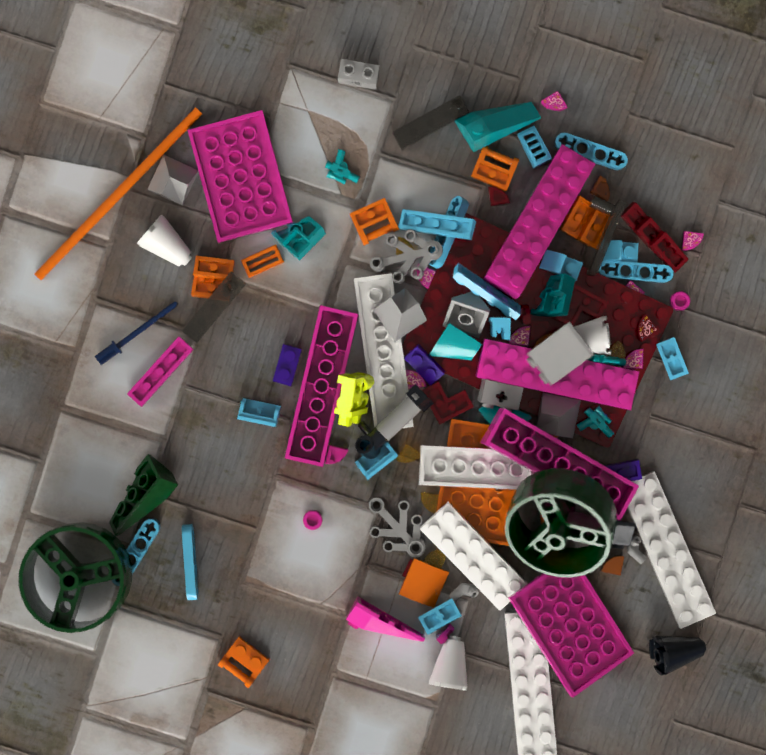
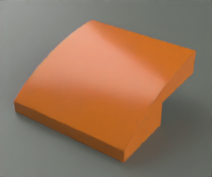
M577 196L559 230L596 249L614 215L599 205H594L585 198Z
M196 256L191 296L230 301L235 261Z
M414 558L401 586L399 595L434 608L449 572Z

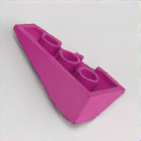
M357 597L346 616V620L349 621L348 624L355 629L361 628L421 642L425 640L424 634L360 597Z

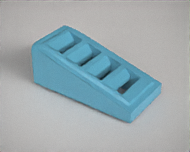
M535 126L517 134L533 169L552 160ZM533 133V137L527 140L524 139V136ZM534 140L537 141L536 144L528 146V143ZM540 147V150L534 153L531 152L532 149ZM543 153V157L535 159V156Z

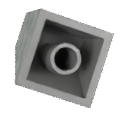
M568 322L528 352L526 360L533 369L536 367L539 370L540 379L545 384L549 383L551 386L593 356L594 353L571 323Z

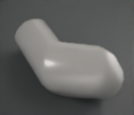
M635 535L632 536L630 546L627 545V552L637 562L642 564L647 557L639 551L641 539Z
M461 583L449 596L456 602L462 595L475 598L478 596L479 591L474 584Z

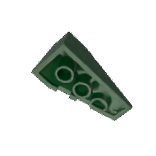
M150 454L137 467L134 473L136 478L132 486H127V495L124 501L119 502L109 522L115 536L122 534L164 502L178 486L173 473Z

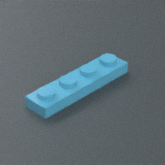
M402 209L398 228L406 231L411 229L420 233L472 240L476 221L470 218Z
M460 263L454 267L453 278L458 284L465 285L476 296L480 295L489 305L496 306L507 317L517 320L521 315V305Z

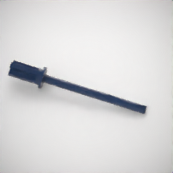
M171 303L117 344L111 341L112 344L95 355L96 360L100 365H103L118 353L121 354V347L153 325L159 318H162L176 308L178 303Z

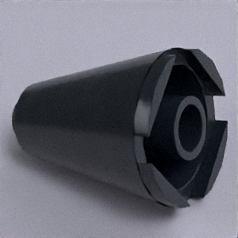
M653 636V639L649 640L651 660L655 659L656 665H654V669L661 676L667 675L704 656L706 651V644L699 637Z

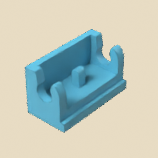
M488 318V322H490V335L497 337V333H501L502 339L510 340L511 318Z
M674 336L656 344L670 380L689 374Z
M243 398L237 419L277 427L281 406Z
M387 442L381 448L376 458L367 459L362 456L355 463L368 480L398 457V454Z
M451 598L418 618L427 635L460 618L462 614Z

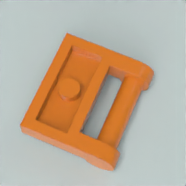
M485 146L481 150L471 177L507 191L520 159L510 158L489 149V146ZM485 156L510 165L509 170L485 161Z
M385 198L350 213V217L364 246L373 239L391 231L396 232L399 230ZM388 219V225L365 235L363 229Z
M239 636L220 660L218 666L227 669L249 688L270 659ZM230 657H233L249 669L252 674L248 676L228 661Z

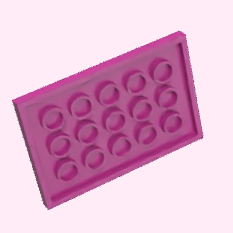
M263 110L188 130L218 243L293 223Z
M543 573L508 597L572 698L634 654V651L585 575L568 578L555 577Z

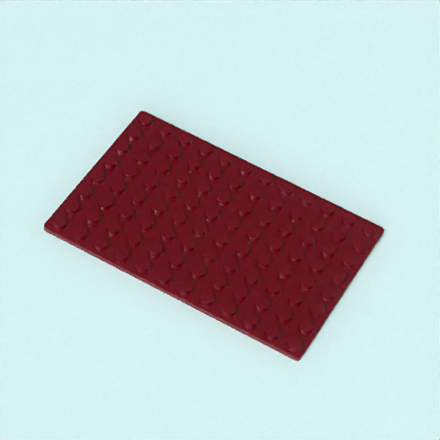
M468 213L465 214L464 218L476 221L472 240L455 238L445 263L436 270L429 289L420 305L427 321L407 333L402 344L403 355L408 354L418 344L429 354L446 329L442 325L451 298L464 294L462 286L453 278L455 267L453 259L473 254L478 272L489 269L509 232ZM543 257L523 292L516 300L505 294L519 305L528 304L530 313L532 308L537 309L542 299L539 296L546 288L550 276L557 275L539 268ZM582 266L575 285L608 301L601 317L607 316L604 324L608 323L611 340L610 348H607V350H611L612 354L605 356L625 359L634 350L643 349V369L625 368L639 371L636 385L637 390L657 348L656 344L659 343L672 316L673 308ZM481 297L490 309L480 337H470L483 344V339L508 344L509 340L502 339L501 333H497V337L490 335V322H488L490 317L511 318L510 337L517 329L530 326V324H522L521 315L517 320L505 316L499 308L489 305ZM581 311L574 326L596 318ZM530 314L531 321H550L549 328L544 335L553 334L565 325L556 320V316L546 317ZM647 314L658 330L645 340L640 341L638 337V324L640 319ZM529 334V344H528V346H527V345H517V346H521V347H526V348H531V349H533V346H534L535 342H536L538 339H536V340H530V334ZM482 346L472 360L431 356L445 370V374L480 389L482 378L476 377V371ZM606 364V365H610V366H615V367H620V368H622V366ZM523 387L519 408L538 416L543 391ZM502 393L496 394L497 398H503L504 396ZM581 400L576 425L589 418L584 413L587 408L590 407L594 411L600 405L603 412L612 420L609 424L606 421L605 423L614 434L608 438L599 428L594 430L587 427L579 431L577 426H575L574 433L606 448L610 447L628 409Z

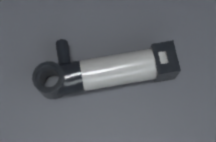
M416 384L406 393L408 397L373 430L364 421L358 424V427L365 434L359 437L355 443V448L367 459L376 458L381 448L421 410L425 412L434 404Z

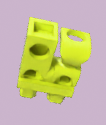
M362 372L338 375L337 383L342 384L341 394L337 400V407H335L334 413L339 414V425L349 427L352 423L359 424L361 422V415L368 412V407L365 406L368 403L369 395L364 391L369 390L373 386L374 378L370 374Z

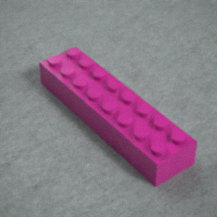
M563 144L560 146L483 280L515 300L521 295L593 170L595 163Z
M320 305L286 449V459L320 467L324 466L336 415L334 410L337 407V400L340 397L342 387L341 383H337L338 375L346 372L359 316L356 313Z
M483 339L476 371V377L628 410L632 408L639 371L586 360L550 386L549 383L545 384L540 379L539 370L536 367L533 369L526 360L528 358L526 354L532 350L531 348Z
M505 408L498 409L481 440L482 444L533 473L550 468H563L588 475L608 491L617 510V520L620 521L639 488L637 484Z

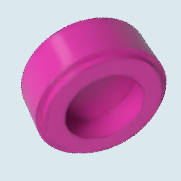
M683 291L673 293L669 301L670 306L676 311L685 310L690 305L689 295Z
M316 510L308 511L303 517L305 527L310 530L318 529L323 521L322 515Z

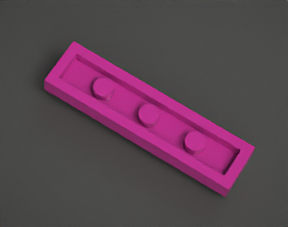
M179 336L132 387L127 395L143 407L194 349Z

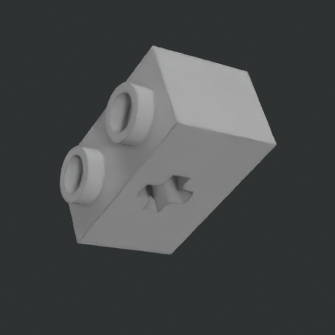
M341 59L338 83L376 90L380 65Z
M482 379L477 400L482 403L483 407L493 409L495 405L512 412L513 409L519 410L523 387ZM496 394H504L503 398L498 399L496 397Z

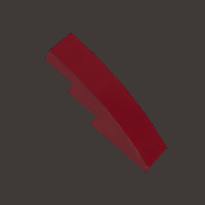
M632 202L619 215L665 265L672 268L674 273L689 260L665 231H662L636 202Z

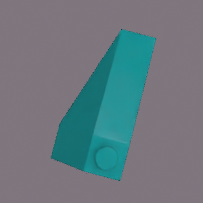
M532 102L473 111L456 119L455 123L472 151L475 152L541 119V116Z

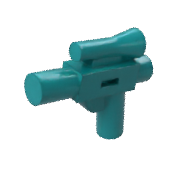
M338 150L335 163L330 161L326 163L325 168L329 169L326 177L345 184L347 181L343 177L358 183L360 176L348 170L347 163L343 161L346 151Z
M594 354L588 359V361L618 366L626 365V359Z
M600 405L594 411L590 407L587 408L584 413L589 418L576 425L579 431L587 427L594 430L599 428L608 438L614 434L605 423L606 421L609 424L612 420L603 412Z

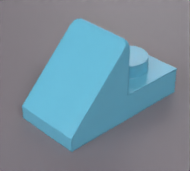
M622 240L600 241L598 260L637 262L639 243L622 242Z
M546 250L539 268L557 275L566 273L577 281L583 262L569 258L562 253Z

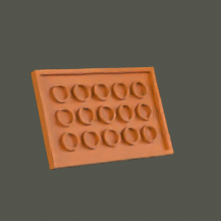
M451 419L446 447L491 449L481 443L490 425ZM440 486L436 512L449 502L488 543L509 546L505 536V522L512 497L517 489Z

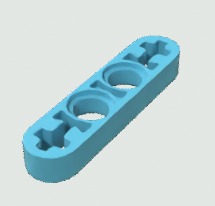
M560 133L555 139L554 144L557 150L561 146L559 140H562L563 137L570 144L574 140L576 143L573 146V151L593 163L613 170L623 169L628 162L627 156L621 151L569 133ZM580 143L587 146L586 153H579L577 145ZM596 150H603L605 152L603 160H598L595 157ZM612 153L611 158L616 159L619 156L623 163L617 166L614 160L610 159L609 163L606 161L609 158V154Z
M461 196L454 197L445 215L464 218L469 202ZM436 235L434 241L442 245L443 253L439 259L431 260L430 266L436 269L443 266L455 240L454 237ZM435 247L430 249V253L435 252Z
M604 260L597 267V273L609 279L666 283L673 278V270L667 265ZM608 264V268H615V264H617V276L614 275L615 271H609L605 274L601 267ZM623 265L628 266L631 270L628 276H623L620 272ZM642 267H647L650 271L647 278H643L640 275L639 271ZM654 268H656L655 272H662L665 269L668 276L663 279L662 275H655V279H653Z
M150 518L145 520L126 549L129 555H133L136 558L135 564L132 565V575L160 531L161 525L157 519ZM153 522L156 530H152L148 534L151 537L149 539L146 535L141 534V532L145 534L149 528L146 525ZM142 538L146 541L144 549H139L136 546L137 539ZM117 579L112 580L115 585L120 586V581Z
M193 524L182 525L187 600H198Z

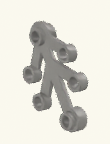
M410 229L405 232V239L411 243L415 242L423 248L413 250L399 241L396 235L390 234L386 238V243L404 253L386 258L375 256L370 261V267L375 272L381 273L388 265L405 262L400 270L392 275L393 281L401 284L405 281V276L416 259L424 257L419 266L411 270V276L419 280L423 277L424 271L431 260H437L441 257L443 253L442 245L437 241L426 242L417 236L415 231ZM410 233L414 234L412 239H408ZM391 238H395L394 243H390ZM432 247H435L434 253H430ZM379 260L380 264L375 266V262ZM420 270V274L415 276V271ZM400 274L401 279L397 281L396 276Z
M372 498L369 502V509L373 513H379L393 529H381L378 526H373L370 529V536L373 538H378L379 536L401 537L406 543H393L391 540H386L383 543V550L385 552L407 551L412 557L422 556L425 552V543L420 539V527L423 522L422 516L414 514L411 517L413 524V536L411 537L407 533L409 502L401 500L398 503L400 510L398 523L384 508V502L381 498ZM375 501L380 503L379 508L373 507ZM405 502L408 506L406 509H401L400 504ZM414 517H419L421 521L416 524L413 522ZM378 529L379 534L376 536L373 535L372 530ZM386 543L392 544V548L390 550H387L385 548ZM418 544L419 550L414 551L412 546Z

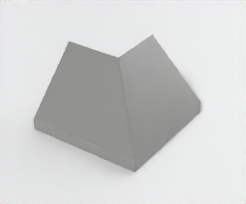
M163 154L147 190L183 206L199 171Z
M406 288L373 309L394 342L427 321L419 303Z
M472 292L452 297L442 326L447 327L450 323L467 335L479 338L490 309L480 296H476Z
M542 392L535 426L551 435L573 438L581 400Z

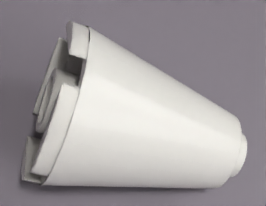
M162 214L137 242L140 247L177 266L181 264L185 266L192 258L190 256V249Z
M607 316L574 326L575 330L594 354H612L611 350H607V348H610L609 345H611L608 323L604 324Z
M449 636V639L443 643L430 676L429 685L467 691L465 644L461 641V637Z

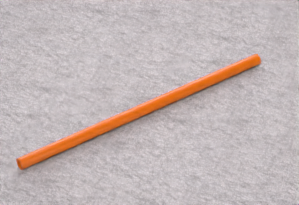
M196 107L34 273L37 278L42 280L202 115Z

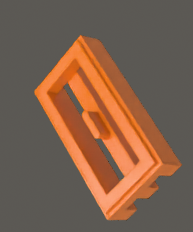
M275 244L242 259L241 262L248 277L251 278L284 263V260ZM275 250V254L249 266L247 265V262ZM277 257H278V259H279V260H277V261H275V262H273V263H271V264H268V265H266V266H264V267H262V268H260V269H257V270H255V271H253V272H250V269H253V268H255V267H257V266H259V265H261V264H264V263H266V262H268V261H270V260H272V259H275V258H277Z

